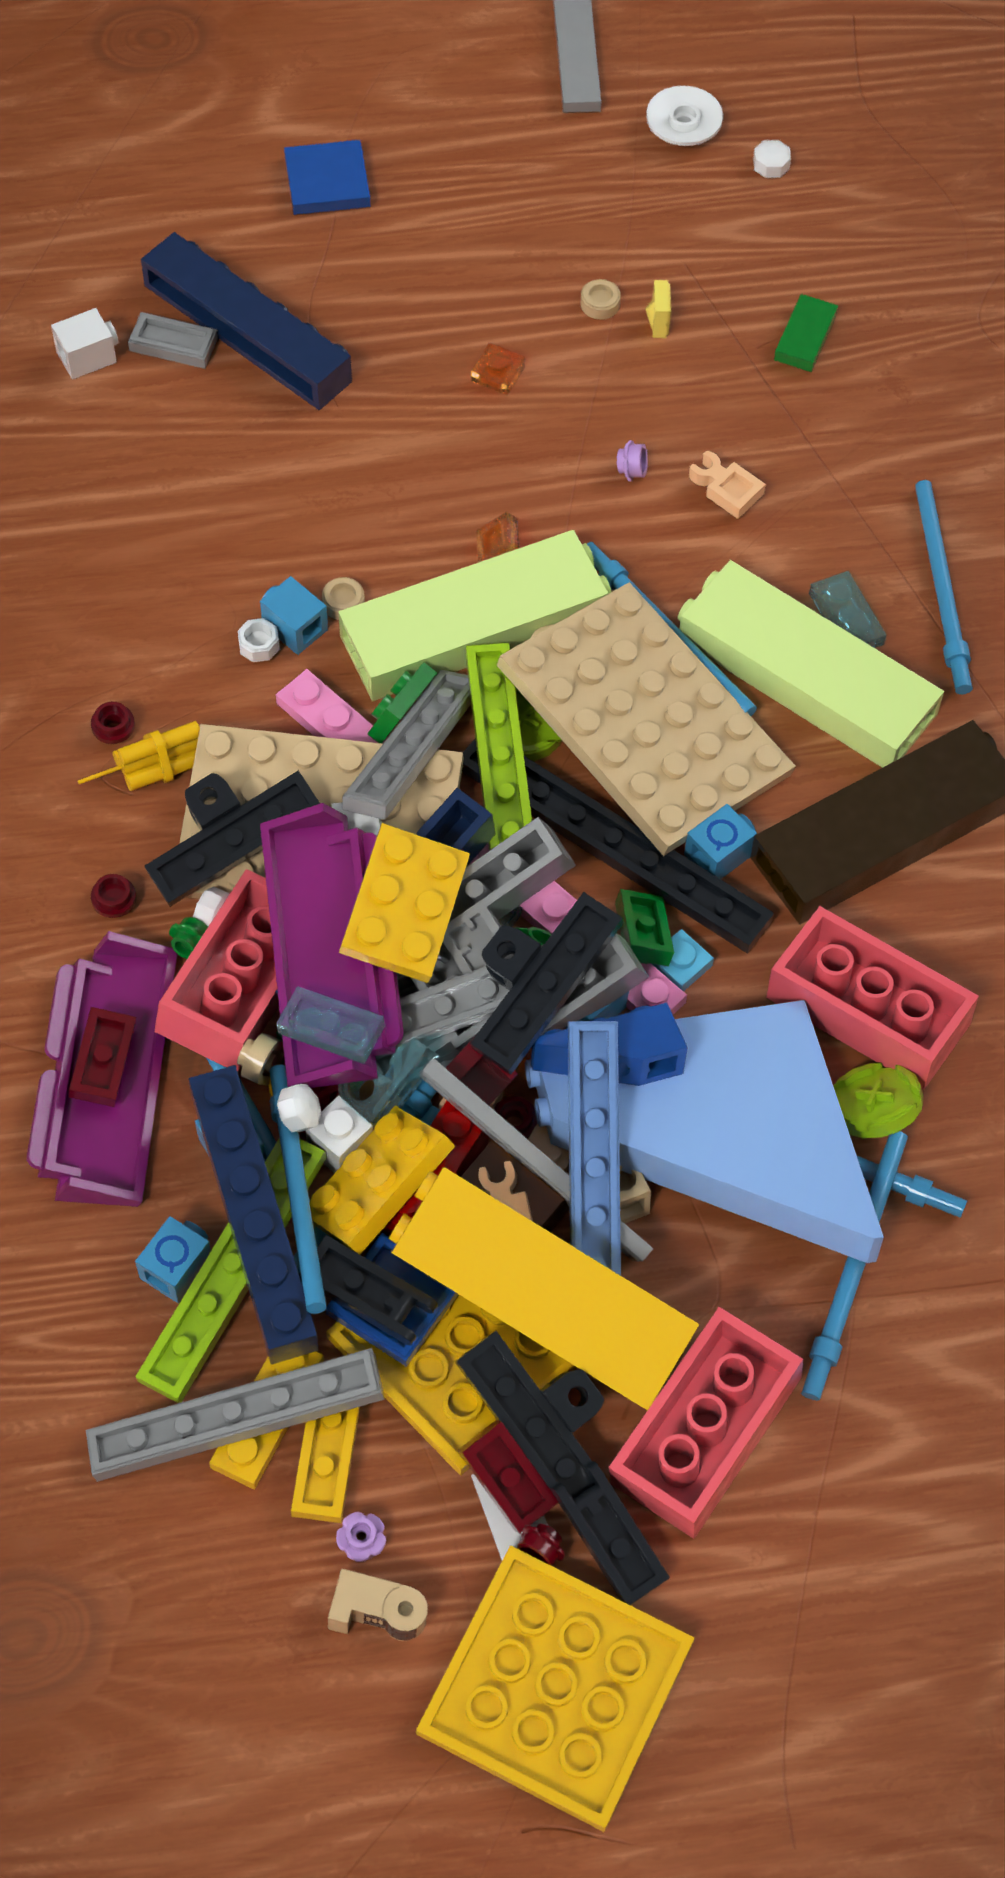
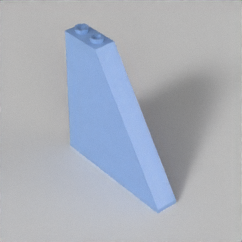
M805 1000L675 1019L688 1047L683 1074L641 1086L619 1083L620 1166H622L621 1171L632 1174L631 1169L641 1172L645 1180L862 1262H876L884 1236ZM531 1059L525 1060V1074L529 1088L536 1087L539 1098L535 1099V1113L539 1127H547L552 1145L569 1151L568 1075L534 1071L531 1067Z

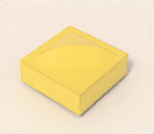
M654 280L652 301L645 308L652 328L653 338H666L669 335L671 296L668 280Z

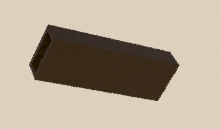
M972 720L754 836L750 858L800 925L808 921L819 906L828 910L1005 814V759L997 750L992 736L987 732H983L975 721Z

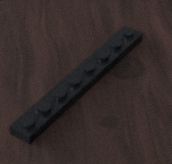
M475 738L463 752L462 773L481 784ZM524 756L531 815L533 818L539 817L558 834L654 895L662 896L665 902L747 954L772 923L774 917L772 911L675 850L663 856L637 826Z

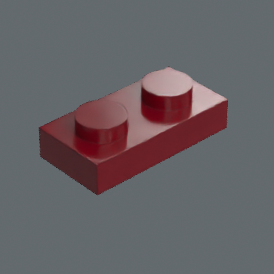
M95 1007L90 1008L68 1097L115 1107L137 1017Z
M494 1421L457 1450L515 1532L522 1533V1529L525 1526L532 1525L559 1503L502 1421Z

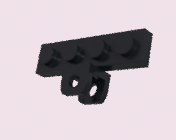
M299 770L243 805L240 804L227 782L218 774L211 773L185 790V799L190 814L200 831L149 862L144 867L171 907L263 849L261 823L320 804ZM208 799H216L213 804H204Z
M583 892L542 948L538 942L522 931L511 926H501L483 949L482 957L491 977L508 989L509 992L471 1041V1047L511 1075L624 924L623 918ZM510 954H513V955H514L513 957H511V958H509V959H504L507 955H510Z
M497 1331L492 1332L454 1361L494 1417L502 1421L551 1492V1488L562 1483L573 1499L594 1485L585 1469V1466L591 1463L592 1460L571 1432L576 1431L598 1413L604 1403V1397L583 1370L562 1373L539 1389ZM572 1388L577 1389L580 1393V1401L576 1406L572 1405L568 1399L569 1391Z

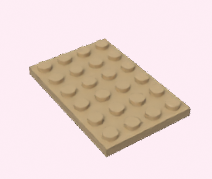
M630 582L499 657L498 668L663 856L684 844L688 836L687 833L721 807L728 804L736 811L791 776L796 767L748 713L744 712L736 699Z
M201 724L190 786L211 773L218 774L227 782L240 804L243 805L299 770L318 801L332 808L331 804L342 802L345 792L383 743ZM437 750L386 820L381 819V823L416 834L456 788L460 789L464 761L463 752ZM208 799L204 804H213L216 799ZM187 803L180 843L200 831L190 814ZM263 849L187 897L200 899L203 892L211 887H216L230 894L246 869L266 878Z

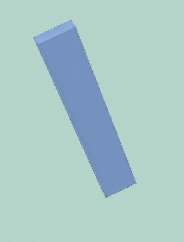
M569 1021L570 1245L621 1276L618 1021Z

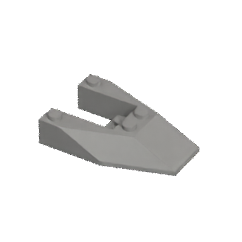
M537 817L466 867L429 983L397 973L400 998L486 966L482 957V951L501 927L498 920L576 866L553 829L543 820ZM618 933L615 934L584 976L586 982L577 985L542 1034L553 1029L561 1030L568 1026L569 1021H578L611 1004L649 977L626 940ZM513 954L507 955L504 959L513 956ZM488 1019L376 1060L378 1083L382 1089L386 1090L420 1080L422 1078L419 1072L432 1058L436 1059L446 1068L477 1035Z

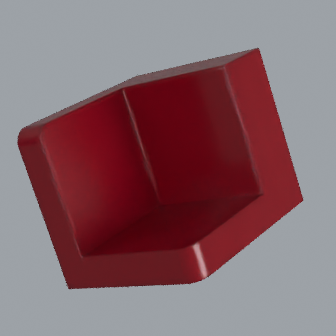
M470 1041L447 1065L446 1069L487 1105H490L514 1080L518 1073L514 1070L511 1075L475 1051L471 1047Z

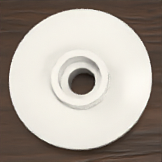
M674 86L660 91L651 99L647 107L646 118L649 128L660 139L674 145L692 146L704 143L718 133L722 126L723 111L720 103L710 93L692 86Z

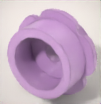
M629 440L625 447L617 452L618 472L620 474L624 473L630 482L633 481L634 477L646 476L648 466L645 444H634L633 440Z
M354 1512L343 1519V1526L336 1533V1542L339 1549L345 1551L349 1559L362 1562L381 1553L385 1547L386 1536L383 1535L384 1524L379 1517L374 1514L363 1515L362 1512ZM359 1532L366 1534L364 1540L357 1539L356 1536Z

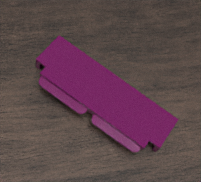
M320 803L260 824L288 1087L297 1084H307L310 1088L378 1079L375 1056L396 1053L395 1045L401 1042L404 1035L397 973L339 953L377 835L370 832L366 833L357 827L349 830L346 815L324 803Z
M108 931L94 949L92 962L79 958L74 965H63L56 974L45 1041V1053L49 1058L56 1060L55 1070L45 1071L39 1079L27 1151L29 1165L39 1169L38 1178L58 1179L55 1201L138 1207L142 1203L165 1037L154 1031L159 1001L174 980L177 953L173 948ZM91 1007L137 1017L115 1107L68 1097Z

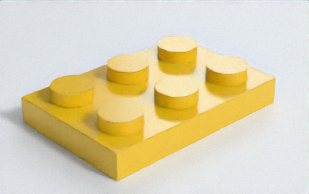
M382 823L339 953L429 983L470 853Z
M394 1106L388 1114L376 1123L374 1130L359 1147L348 1154L343 1165L327 1183L313 1194L310 1201L313 1225L339 1243L361 1254L417 1191L429 1171L433 1172L453 1150L455 1145L445 1134L399 1107Z

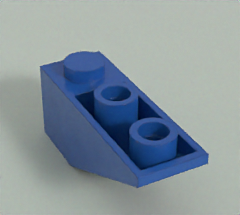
M667 1002L651 1007L640 1006L629 1013L610 1018L599 1017L590 1020L618 1021L619 1083L641 1086L683 1074L688 1047ZM553 1029L539 1036L532 1046L531 1067L534 1071L568 1075V1029Z

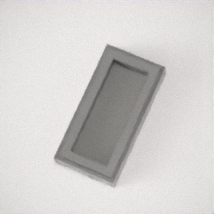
M141 312L128 340V346L131 352L206 369L217 343L218 333L217 329Z

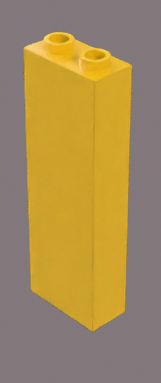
M445 1167L442 1168L439 1175L429 1171L415 1194V1197L420 1199L422 1203L412 1218L405 1213L402 1215L388 1238L396 1243L391 1253L648 1411L699 1324Z

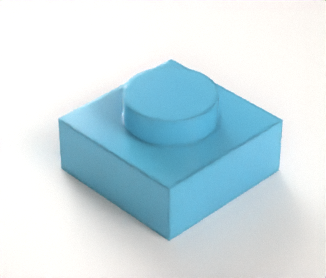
M681 929L671 937L674 955L669 967L657 964L652 965L682 991H685L713 966L714 957Z

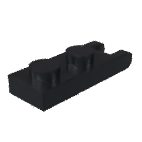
M326 1235L317 1247L324 1295L402 1343L411 1346L417 1336L412 1330L402 1325V1323L414 1306L432 1314L438 1306L436 1300Z
M592 1461L585 1466L588 1476L594 1483L592 1487L573 1499L562 1483L557 1484L551 1489L619 1599L631 1605L670 1577L601 1468L595 1461Z

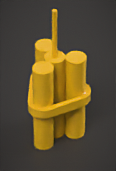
M193 721L160 733L158 730L147 733L143 736L144 740L112 752L116 767L80 779L77 782L80 785L120 769L124 774L130 791L160 780L164 783L173 781L174 775L193 769L200 727L197 721Z

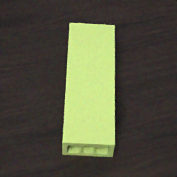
M573 529L338 611L340 637L373 702L384 698L386 694L392 695L393 693L390 690L403 673L407 671L414 675L423 662L435 670L437 674L440 670L460 671L467 668V645L509 643L511 650L530 639L537 629L556 624L611 593V588L607 578L604 575L599 576L594 568V558L589 546L586 543L581 544Z
M732 560L720 572L713 571L706 579L699 596L695 600L692 598L688 599L678 614L677 619L680 621L679 629L711 661L882 768L902 758L938 715L944 694L942 689Z

